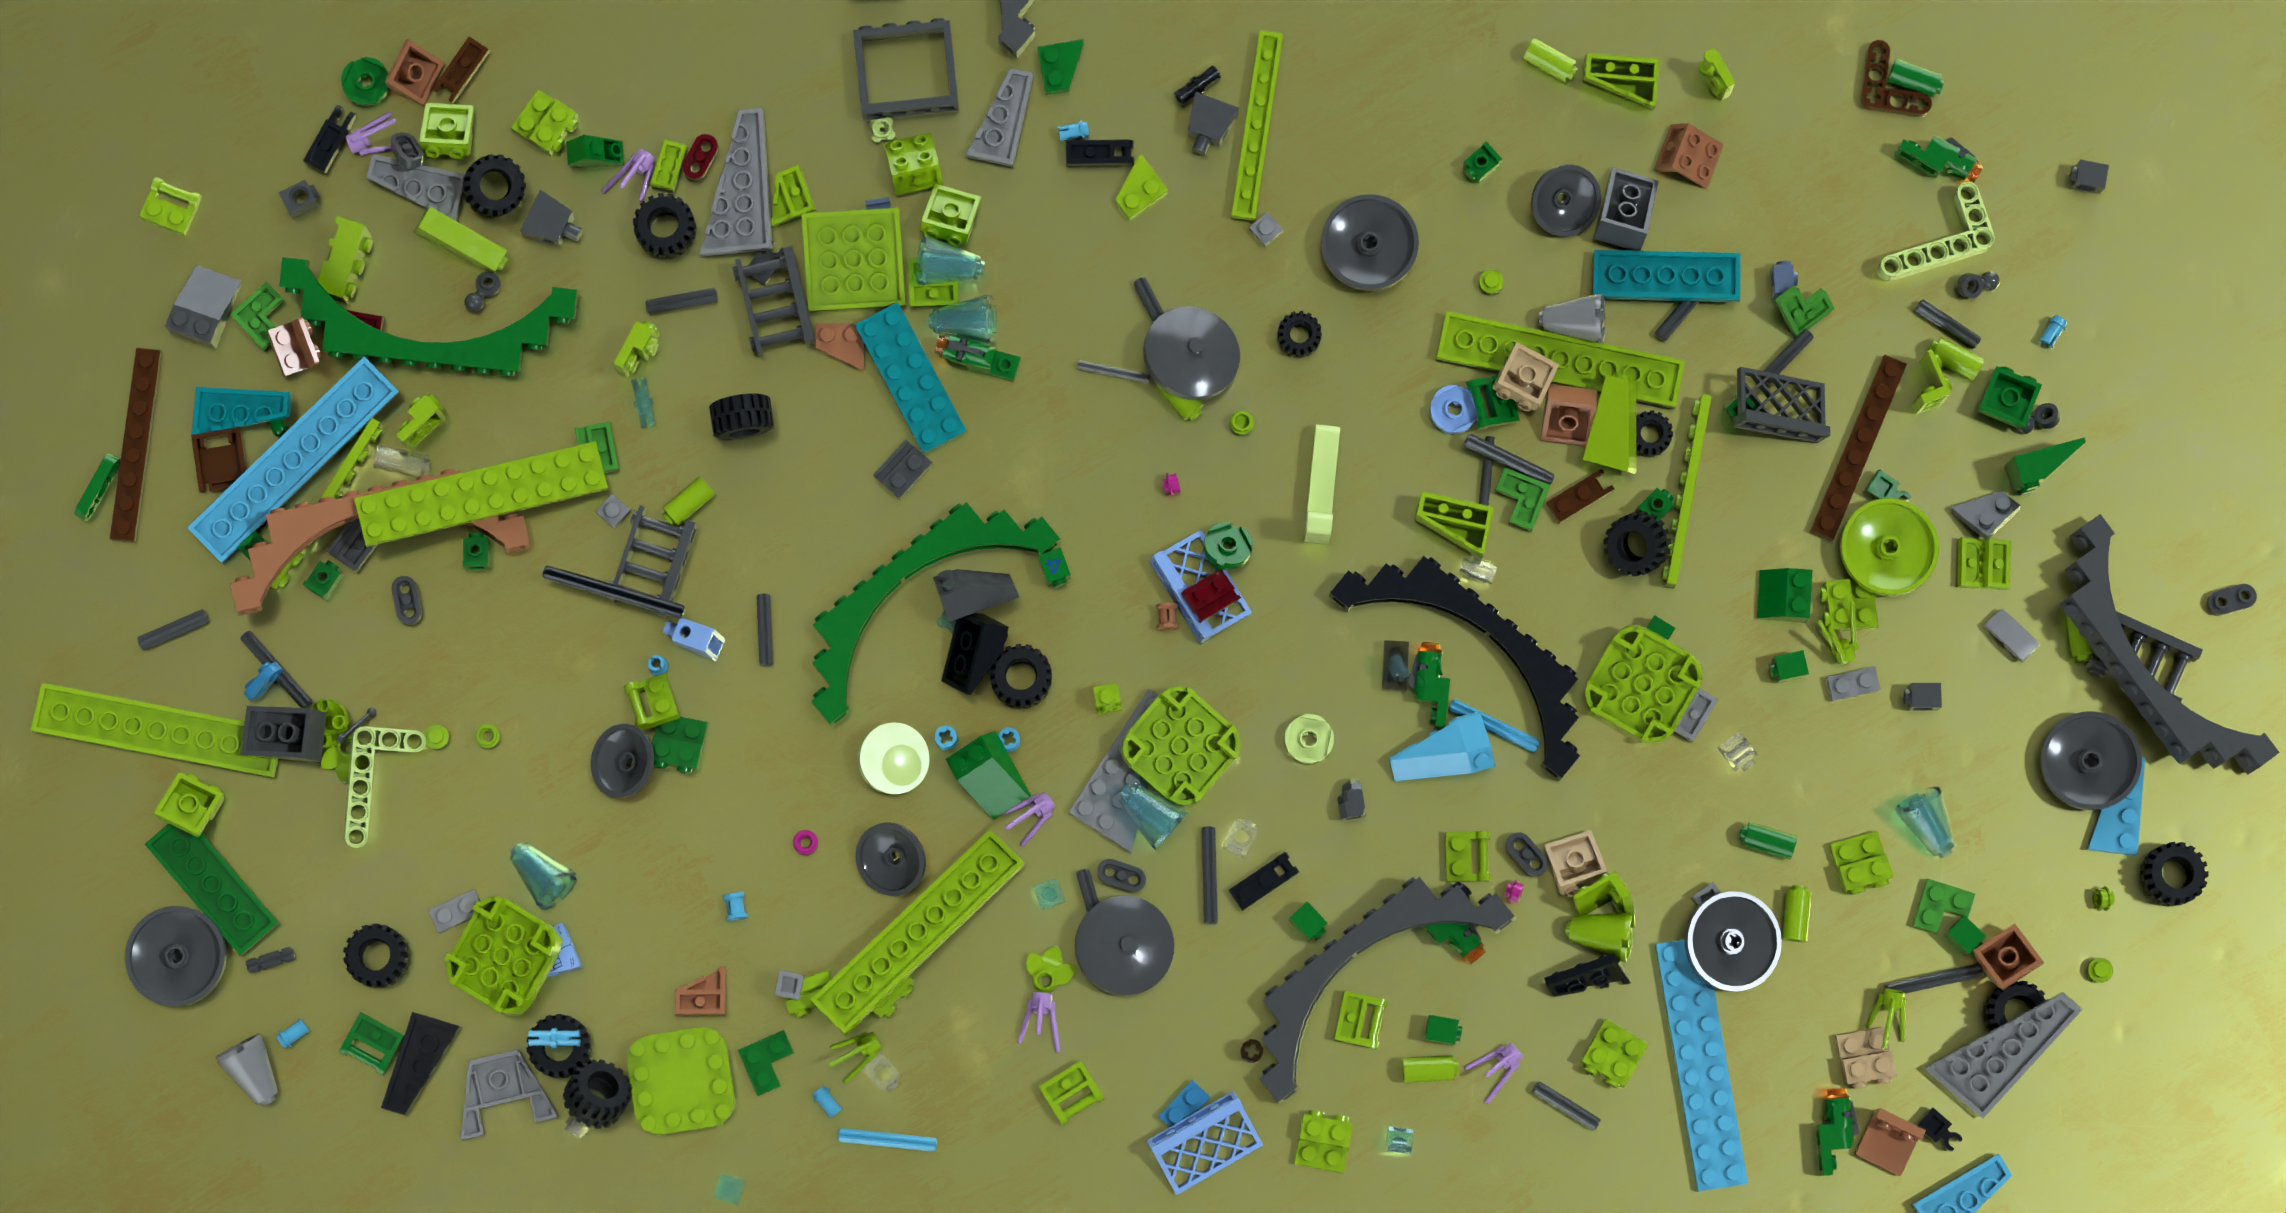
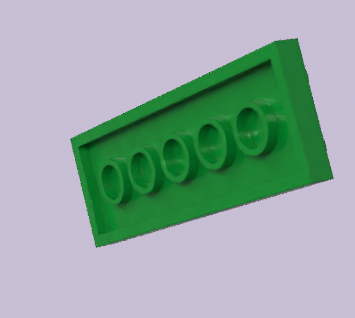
M168 823L145 843V846L198 908L218 926L223 937L240 956H243L280 924L203 833L197 838Z

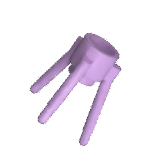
M391 112L385 113L346 136L347 143L353 154L359 152L361 156L369 153L392 151L391 146L367 148V146L371 145L368 136L396 122L393 118L376 126L390 117Z
M639 149L636 155L633 154L623 168L602 189V193H606L631 167V170L620 184V188L623 189L635 172L640 174L647 172L639 196V201H643L651 175L655 169V166L652 165L655 157L649 152Z
M1045 792L1039 796L1035 794L1030 799L1021 802L1004 813L1007 815L1025 806H1030L1029 810L1006 825V830L1011 829L1033 813L1037 817L1042 815L1040 820L1020 843L1022 847L1026 845L1044 822L1053 816L1051 811L1056 807Z
M1043 992L1032 993V1000H1028V1008L1017 1041L1019 1044L1023 1041L1032 1011L1034 1014H1037L1036 1034L1040 1035L1043 1015H1048L1049 1010L1055 1050L1057 1053L1060 1052L1055 1014L1056 1002L1052 1001V994Z
M1512 1043L1506 1047L1501 1045L1495 1051L1465 1066V1070H1469L1499 1055L1497 1057L1498 1063L1486 1072L1485 1076L1490 1077L1501 1067L1505 1069L1509 1067L1485 1100L1486 1104L1491 1102L1511 1074L1520 1067L1518 1062L1523 1059V1056Z

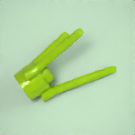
M1850 602L1851 642L1848 639L1838 640L1832 626H1829L1827 630L1821 620L1817 622L1830 645L1832 654H1835L1839 664H1847L1856 659L1855 651L1859 649L1856 639L1855 604Z
M1888 988L1885 989L1884 994L1879 993L1878 1001L1866 1024V1028L1871 1027L1882 1004H1884L1883 1009L1889 1012L1883 1037V1049L1887 1048L1894 1012H1898V1010L1900 1041H1905V1005L1907 999L1904 998V992Z
M864 1032L857 1037L830 1046L834 1050L857 1043L858 1047L829 1062V1067L839 1064L859 1052L863 1056L869 1055L843 1080L844 1084H847L871 1060L879 1056L877 1052L882 1049V1046L873 1032L869 1034Z

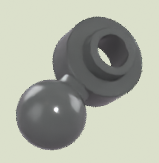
M1992 271L1985 272L1981 277L1976 274L1966 273L1958 281V292L1964 297L1976 298L1981 294L1983 288L1988 291L1996 289L1999 286L2000 279Z
M493 272L481 273L476 279L477 291L466 296L464 301L465 307L471 312L481 310L484 305L483 298L494 297L500 291L499 277ZM486 280L492 281L490 286H485L483 283Z
M2052 403L2041 404L2036 408L2034 416L2029 417L2024 430L2016 429L2022 434H2028L2034 430L2036 425L2043 429L2053 428L2060 421L2061 416L2058 408Z

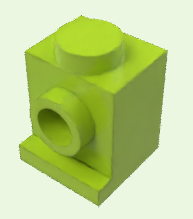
M1117 683L1093 687L1098 715L1122 711Z

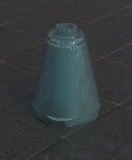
M924 236L918 249L916 264H919L921 272L916 271V281L918 285H931L977 280L979 275L984 273L985 262L981 261L980 255Z
M983 295L936 308L932 314H929V328L933 329L936 334L946 336L951 334L977 342L994 343L995 339H991L992 333H997L996 306H991L990 300H994L992 295Z
M1128 783L1119 793L1122 797L1119 800L1120 804L1154 850L1159 847L1188 814L1184 809L1137 783H1134L1133 786Z
M1939 786L1925 789L1926 793L1920 795L1916 793L1897 805L1895 811L1933 856L1943 858L1953 852L1952 848L1955 846L1942 791Z
M528 842L518 843L511 850L510 860L540 909L546 910L555 906L556 904L553 901L558 897L563 900L576 884L577 878L574 875L577 874L571 868Z

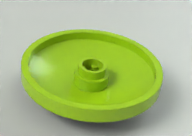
M1883 498L1866 503L1849 518L1841 534L1840 554L1846 571L1862 588L1882 596H1898L1917 589L1930 577L1939 557V539L1933 523L1921 509L1904 500Z

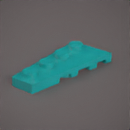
M196 387L192 435L289 418L292 393L285 391Z

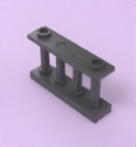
M792 246L783 248L784 255H781L779 259L742 267L739 258L735 259L737 266L732 267L735 281L740 280L754 336L749 337L752 352L757 351L759 357L764 356L762 350L764 346L798 338L800 340L805 339L806 346L816 344ZM783 268V270L788 269L790 278L785 279L786 282L748 291L745 276ZM787 291L788 293H794L795 302H792L790 306L756 314L753 313L751 304L753 299ZM794 315V317L799 316L801 325L797 326V329L759 338L757 323Z
M640 505L638 511L634 510L631 516L630 524L633 526L614 580H610L609 583L641 592L622 586L626 572L661 582V585L664 586L662 594H657L654 597L673 602L698 526L696 522L686 520L684 526L680 525L678 527L646 517L647 510L644 506ZM645 526L677 536V539H679L677 549L673 548L670 550L638 540L641 527ZM637 549L669 559V562L672 563L669 572L665 571L662 573L630 563L633 550ZM609 598L611 602L616 603L617 600ZM655 611L657 616L665 619L668 618V615Z
M2116 611L2123 631L2131 634L2132 642L2130 645L2136 654L2141 644L2145 643V641L2154 644L2155 651L2147 668L2153 677H2155L2164 653L2170 651L2177 655L2176 658L2178 660L2166 690L2181 702L2182 698L2174 695L2187 663L2198 660L2203 649ZM2099 657L2097 660L2091 658L2086 661L2084 666L2090 668L2089 671L2092 674L2100 677L2106 675L2115 679Z

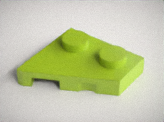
M1142 154L1138 156L1116 198V203L1129 220H1132L1169 193L1167 187Z
M799 164L776 173V191L773 196L774 209L773 218H771L772 227H777L801 217V213L816 211Z

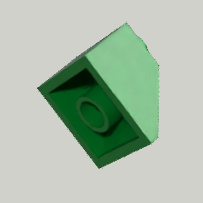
M1797 568L1760 570L1757 619L1806 623L1810 619L1813 570Z

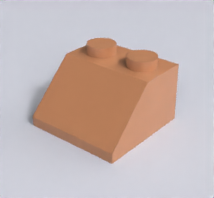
M1550 384L1545 401L1541 440L1586 446L1597 408V390Z
M2013 924L1973 950L1976 962L1981 965L1988 978L2002 991L2044 964V961L2016 924Z

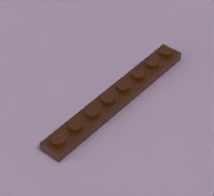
M136 348L110 532V540L136 543L162 359L161 350Z
M1884 354L1810 530L1811 533L1830 541L1834 540L1904 373L1906 363Z

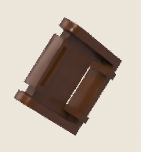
M240 427L191 435L200 493H206L205 484L207 483L210 492L228 489L247 470L243 433ZM228 437V441L231 444L207 449L206 440Z

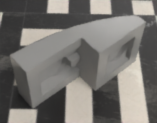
M2002 608L1985 624V629L2004 644V648L2022 663L2040 646L2033 636Z

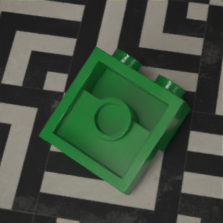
M1996 366L1984 392L1985 394L1978 412L2024 430L2042 384L2038 383L2033 377L2015 374L2011 368Z
M680 717V719L656 726L655 735L652 738L654 751L653 767L667 769L668 766L677 767L678 772L691 774L692 770L698 771L708 722Z

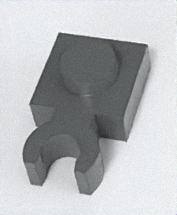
M783 247L778 253L766 250L765 255L758 251L749 265L779 259L781 255H784ZM777 269L750 275V277L766 286Z

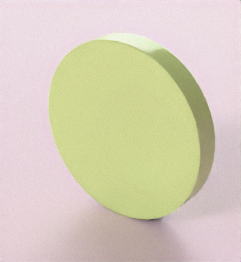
M893 722L875 727L863 738L858 750V767L862 777L869 786L884 794L896 795L914 789L924 779L929 767V751L925 740L914 728L903 723Z

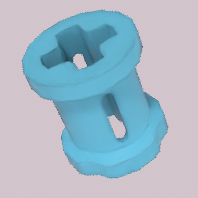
M942 726L935 732V741L941 750L947 751L956 746L958 741L957 735L952 727ZM950 733L952 741H946L943 744L940 736Z
M1010 727L1002 729L998 736L1007 752L1016 751L1020 745L1018 731ZM1011 734L1015 743H1009L1007 746L1003 737H1009Z
M744 892L723 896L728 913L726 921L748 918L743 902Z

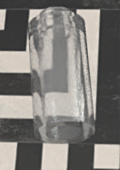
M379 444L374 455L373 467L384 471L419 477L429 474L431 460H428L427 454Z

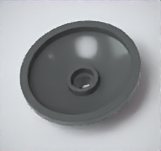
M1574 164L1558 165L1545 172L1537 181L1531 197V208L1536 222L1545 231L1556 236H1572L1585 230L1596 218L1601 205V190L1596 178L1585 168ZM1563 193V198L1558 201V195Z
M630 724L612 726L599 737L591 756V773L595 784L603 793L615 798H626L636 794L644 787L652 773L654 764V751L649 737L642 729Z
M890 822L877 824L869 828L861 836L856 847V864L861 877L872 889L881 894L889 896L903 895L914 889L923 878L926 867L924 849L915 834L902 825ZM895 851L900 854V858L896 857Z

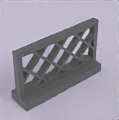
M1745 367L1737 369L1738 415L1733 417V427L1818 443L1830 436V426H1826L1824 383ZM1745 375L1750 376L1757 384L1752 389L1745 382ZM1771 380L1778 389L1771 393L1764 382ZM1787 384L1793 385L1798 391L1796 396L1792 397L1785 388ZM1758 387L1767 397L1763 402L1754 394ZM1808 388L1817 390V400L1813 401L1806 392ZM1779 392L1788 401L1784 407L1775 398V395ZM1800 396L1809 405L1805 411L1795 401ZM1747 397L1756 405L1757 408L1755 410L1746 409ZM1769 401L1778 411L1775 415L1770 414L1764 406ZM1790 405L1799 415L1796 419L1791 418L1785 410ZM1811 409L1817 415V423L1812 422L1807 416Z

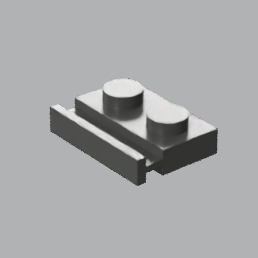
M906 439L874 473V477L900 500L933 465V462Z
M358 519L347 523L327 552L357 573L377 545L366 547Z

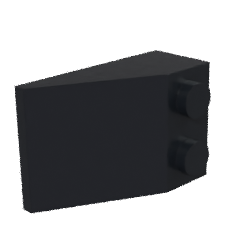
M973 613L957 619L941 681L966 695H971L1003 651L1009 627L982 613Z

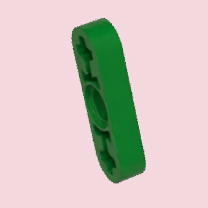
M110 453L103 458L76 506L75 516L85 521L91 518L119 469L120 458Z

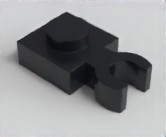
M1933 1107L1916 1125L1926 1130L1924 1135L1933 1143L1941 1139L1943 1147L1950 1152L1954 1150L1949 1144L1951 1137L1955 1138L1958 1142L1963 1140L1960 1134L1948 1130L1952 1123Z

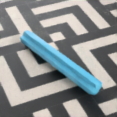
M1456 699L1449 706V712L1459 717L1479 711ZM1480 711L1486 730L1531 752L1537 751L1540 745L1539 739Z
M840 1128L838 1132V1141L933 1152L937 1148V1139L932 1137Z

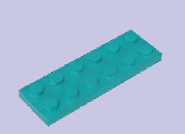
M1594 250L1593 295L1603 294L1604 299L1740 302L1741 253Z
M898 302L855 324L859 335L923 454L967 432Z

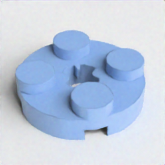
M1448 385L1436 392L1430 404V416L1437 428L1446 434H1460L1466 432L1474 425L1477 420V413L1471 390L1458 385ZM1453 403L1455 406L1459 405L1461 407V410L1458 411L1459 415L1448 412L1450 404Z

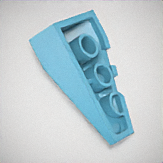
M1480 711L1454 718L1449 721L1448 726L1438 732L1436 730L1429 734L1430 737L1418 744L1413 743L1389 758L1394 781L1469 774L1495 767L1491 744Z

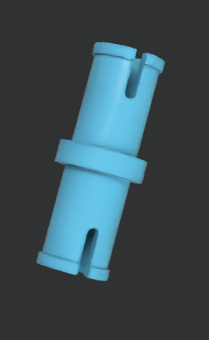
M552 1028L551 1031L529 1030L528 1037H539V1039L528 1040L529 1046H551V1048H557L558 1046H580L581 1039H570V1037H581L580 1030L558 1031L557 1028Z

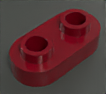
M702 134L698 136L683 162V172L692 181H698L705 177L718 153V143L712 135ZM704 145L711 146L710 150L707 152L703 151L702 147ZM693 166L700 167L699 171L696 173L692 172L691 168Z

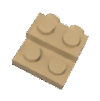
M1516 342L1504 366L1501 368L1492 389L1497 391L1496 395L1504 400L1511 398L1518 402L1517 405L1520 409L1524 411H1531L1532 409L1535 411L1541 405L1559 364Z
M1591 830L1544 845V850L1553 870V876L1560 895L1567 894V896L1573 897L1580 888L1591 886L1602 875L1608 873Z
M1885 1027L1835 1036L1845 1085L1852 1084V1089L1867 1087L1868 1081L1876 1080L1877 1085L1892 1082L1891 1077L1897 1076L1889 1043L1886 1049L1882 1048Z

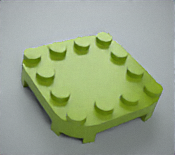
M1627 625L1612 638L1592 673L1585 689L1586 701L1590 710L1596 715L1602 716L1641 738V741L1647 743L1660 742L1672 735L1694 698L1703 678V667L1693 654L1650 629L1639 625Z
M1174 686L1161 692L1130 727L1122 739L1120 753L1126 764L1166 800L1176 805L1185 806L1196 803L1203 798L1208 789L1231 762L1237 758L1240 752V738L1236 727L1233 724L1231 725L1195 693L1196 691L1189 687Z
M498 896L488 897L481 902L477 901L472 907L475 912L452 953H446L444 962H446L447 974L449 976L448 981L453 986L459 987L497 1012L508 1015H522L533 1003L555 964L563 944V939L549 923L516 903Z
M695 1027L652 1034L639 1038L631 1045L628 1053V1071L630 1084L632 1085L631 1091L635 1116L643 1130L654 1135H666L717 1127L724 1124L731 1117L735 1108L736 1098L734 1096L728 1047L725 1039L716 1030L708 1027Z

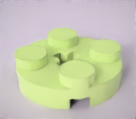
M1304 714L1292 721L1287 727L1285 746L1288 754L1298 762L1304 764L1321 762L1330 754L1333 748L1334 733L1327 721L1321 716ZM1308 732L1313 733V738H1316V743H1311V746L1306 745V741L1302 740V736H1307Z

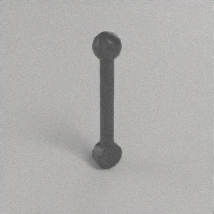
M369 708L365 716L348 731L338 736L337 741L340 744L345 743L347 737L356 728L360 727L370 717L376 715V710Z

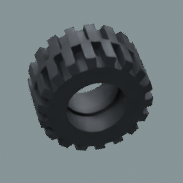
M490 154L479 158L467 169L463 178L462 190L466 196L467 204L470 203L471 208L474 211L477 210L483 216L496 217L506 215L520 204L525 195L526 183H524V173H521L518 164H514L513 160L509 157H503L504 155ZM488 172L500 173L508 183L506 195L499 200L489 199L481 191L480 180Z
M658 193L657 198H654L653 195L649 196V201L645 202L643 200L640 203V210L636 209L635 211L636 218H633V229L636 238L643 250L650 252L651 256L656 257L659 255L661 259H666V256L676 258V254L679 252L681 255L685 253V248H690L692 245L691 240L695 239L696 223L690 207L680 197L676 199L673 194L669 193L668 196ZM662 215H671L677 218L679 222L677 230L668 237L653 235L651 225L656 218Z
M758 393L733 395L719 399L709 406L714 437L721 439L748 438L764 434L774 428L770 397Z
M1643 511L1640 513H1630L1614 521L1611 524L1612 527L1607 529L1605 534L1608 537L1604 539L1603 543L1607 545L1604 553L1610 556L1607 559L1610 564L1615 563V570L1619 571L1622 569V574H1632V576L1644 575L1660 567L1667 560L1665 556L1670 554L1671 550L1667 548L1671 544V538L1667 539L1666 536L1670 532L1668 528L1664 530L1662 527L1665 523L1662 520L1657 522V516L1654 514L1648 516V512ZM1631 531H1637L1644 536L1647 542V552L1644 557H1639L1630 550L1628 535Z
M1016 644L1015 647H1006V650L1001 652L990 669L992 689L1001 702H1005L1009 707L1015 706L1016 709L1026 707L1027 709L1031 708V705L1035 703L1036 705L1039 704L1041 699L1047 696L1052 684V671L1047 657L1039 649H1034L1028 644L1026 646ZM1018 663L1030 665L1036 673L1034 684L1024 690L1012 688L1006 679L1009 668Z
M2169 842L2152 850L2143 860L2144 865L2140 869V872H2143L2140 881L2145 883L2143 889L2145 892H2150L2151 895L2149 897L2152 900L2157 899L2161 905L2179 906L2194 900L2195 897L2203 892L2202 888L2207 885L2205 878L2208 877L2209 871H2205L2204 867L2207 866L2206 861L2202 862L2200 858L2203 855L2200 852L2196 853L2194 851L2195 847L2191 845L2187 847L2185 846L2186 843ZM2166 861H2177L2185 869L2186 881L2183 887L2173 888L2164 881L2162 868Z
M364 925L361 930L356 929L353 932L354 936L352 938L349 937L347 939L348 945L343 950L345 953L343 961L347 965L346 970L352 975V978L363 985L372 988L387 987L386 985L395 984V980L401 979L404 976L403 971L408 969L407 961L410 959V954L407 950L409 949L408 944L405 943L404 937L386 925ZM374 942H384L390 950L388 963L380 970L368 969L363 960L366 948Z
M2016 981L2003 991L1997 987L1987 997L1986 1001L1988 1002L1984 1005L1983 1011H1986V1015L1983 1016L1984 1021H1987L1989 1024L1986 1026L1987 1029L1991 1031L2008 1022L2004 1009L2010 999L2018 998L2024 1001L2029 1010L2047 1001L2043 997L2045 993L2042 990H2037L2038 986L2035 984H2027V981Z
M562 1014L548 1015L545 1019H540L536 1022L537 1025L531 1028L532 1031H551L552 1028H557L558 1031L580 1030L581 1037H572V1039H581L580 1046H573L570 1056L562 1061H555L549 1058L546 1054L545 1046H529L528 1044L526 1050L530 1056L529 1060L543 1074L553 1078H568V1076L573 1075L577 1067H580L583 1062L590 1060V1050H592L591 1036L588 1034L586 1027L573 1017ZM527 1037L526 1042L528 1043L530 1039H539V1037Z
M595 1059L590 1060L588 1063L583 1062L580 1067H577L566 1084L565 1092L563 1093V1099L566 1100L564 1106L569 1109L568 1114L571 1117L575 1116L577 1118L576 1122L579 1124L583 1122L589 1128L592 1125L595 1129H601L602 1125L607 1128L618 1121L632 1097V1093H630L632 1085L628 1084L629 1078L627 1075L624 1076L622 1074L623 1070L621 1068L617 1069L614 1067L615 1064L611 1062L607 1064L605 1060L601 1059L599 1062H596ZM590 1089L600 1092L605 1099L595 1096Z

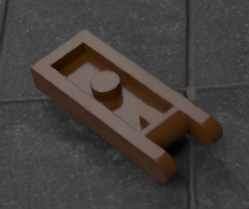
M468 37L434 85L433 91L438 93L443 86L453 92L449 97V101L454 103L488 56L490 50L473 38Z
M1602 469L1546 502L1558 524L1615 490L1613 485L1604 490L1597 480L1598 477L1604 474Z

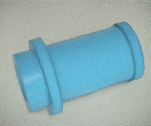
M1079 120V123L1058 126L1061 141L1080 137L1085 139V136H1089L1087 122H1082V120Z
M2054 315L2053 318L2049 319L2050 324L2039 339L2040 342L2053 348L2062 330L2067 328V321L2058 315Z
M653 655L652 659H648V668L653 675L657 676L667 671L668 663L660 655ZM661 662V667H654L655 663Z
M300 1018L299 1021L283 1032L280 1030L276 1038L285 1049L288 1046L292 1047L291 1044L310 1031Z
M823 1085L812 1094L815 1098L813 1101L817 1100L828 1117L831 1118L842 1107L838 1105L828 1092L830 1089H826Z

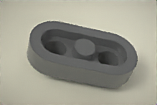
M401 132L391 137V150L403 167L412 170L422 166L424 153L413 135Z
M400 576L392 584L396 614L403 624L414 625L422 617L418 587L411 577ZM407 585L410 589L408 593L404 594L401 592V589ZM413 609L414 615L412 617H407V610Z
M2248 584L2232 586L2212 593L2207 599V608L2216 616L2234 613L2251 607L2256 602L2257 594L2255 589ZM2241 592L2248 594L2247 600L2242 599ZM2218 598L2225 601L2224 606L2218 604Z
M1517 832L1507 839V852L1526 874L1537 877L1546 871L1548 867L1546 856L1526 834ZM1515 842H1521L1523 848L1516 850L1514 848ZM1532 860L1538 861L1539 867L1537 869H1533L1530 866Z
M1106 859L1098 867V877L1105 884L1132 893L1142 890L1145 886L1146 876L1138 867L1114 859ZM1107 868H1113L1115 874L1109 877L1105 874ZM1136 876L1138 883L1135 885L1130 884L1129 878Z

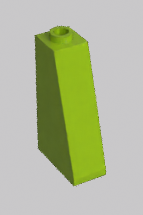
M431 206L424 212L414 230L415 234L488 272L494 273L497 269L501 271L508 259L505 257L506 249Z
M1615 372V376L1606 374L1583 460L1635 474L1636 383L1629 381V375Z

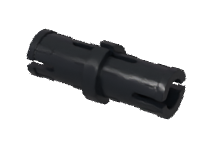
M1212 65L1197 77L1193 76L1190 78V82L1174 92L1176 100L1181 105H1184L1195 96L1196 92L1203 94L1208 86L1221 78L1219 71Z

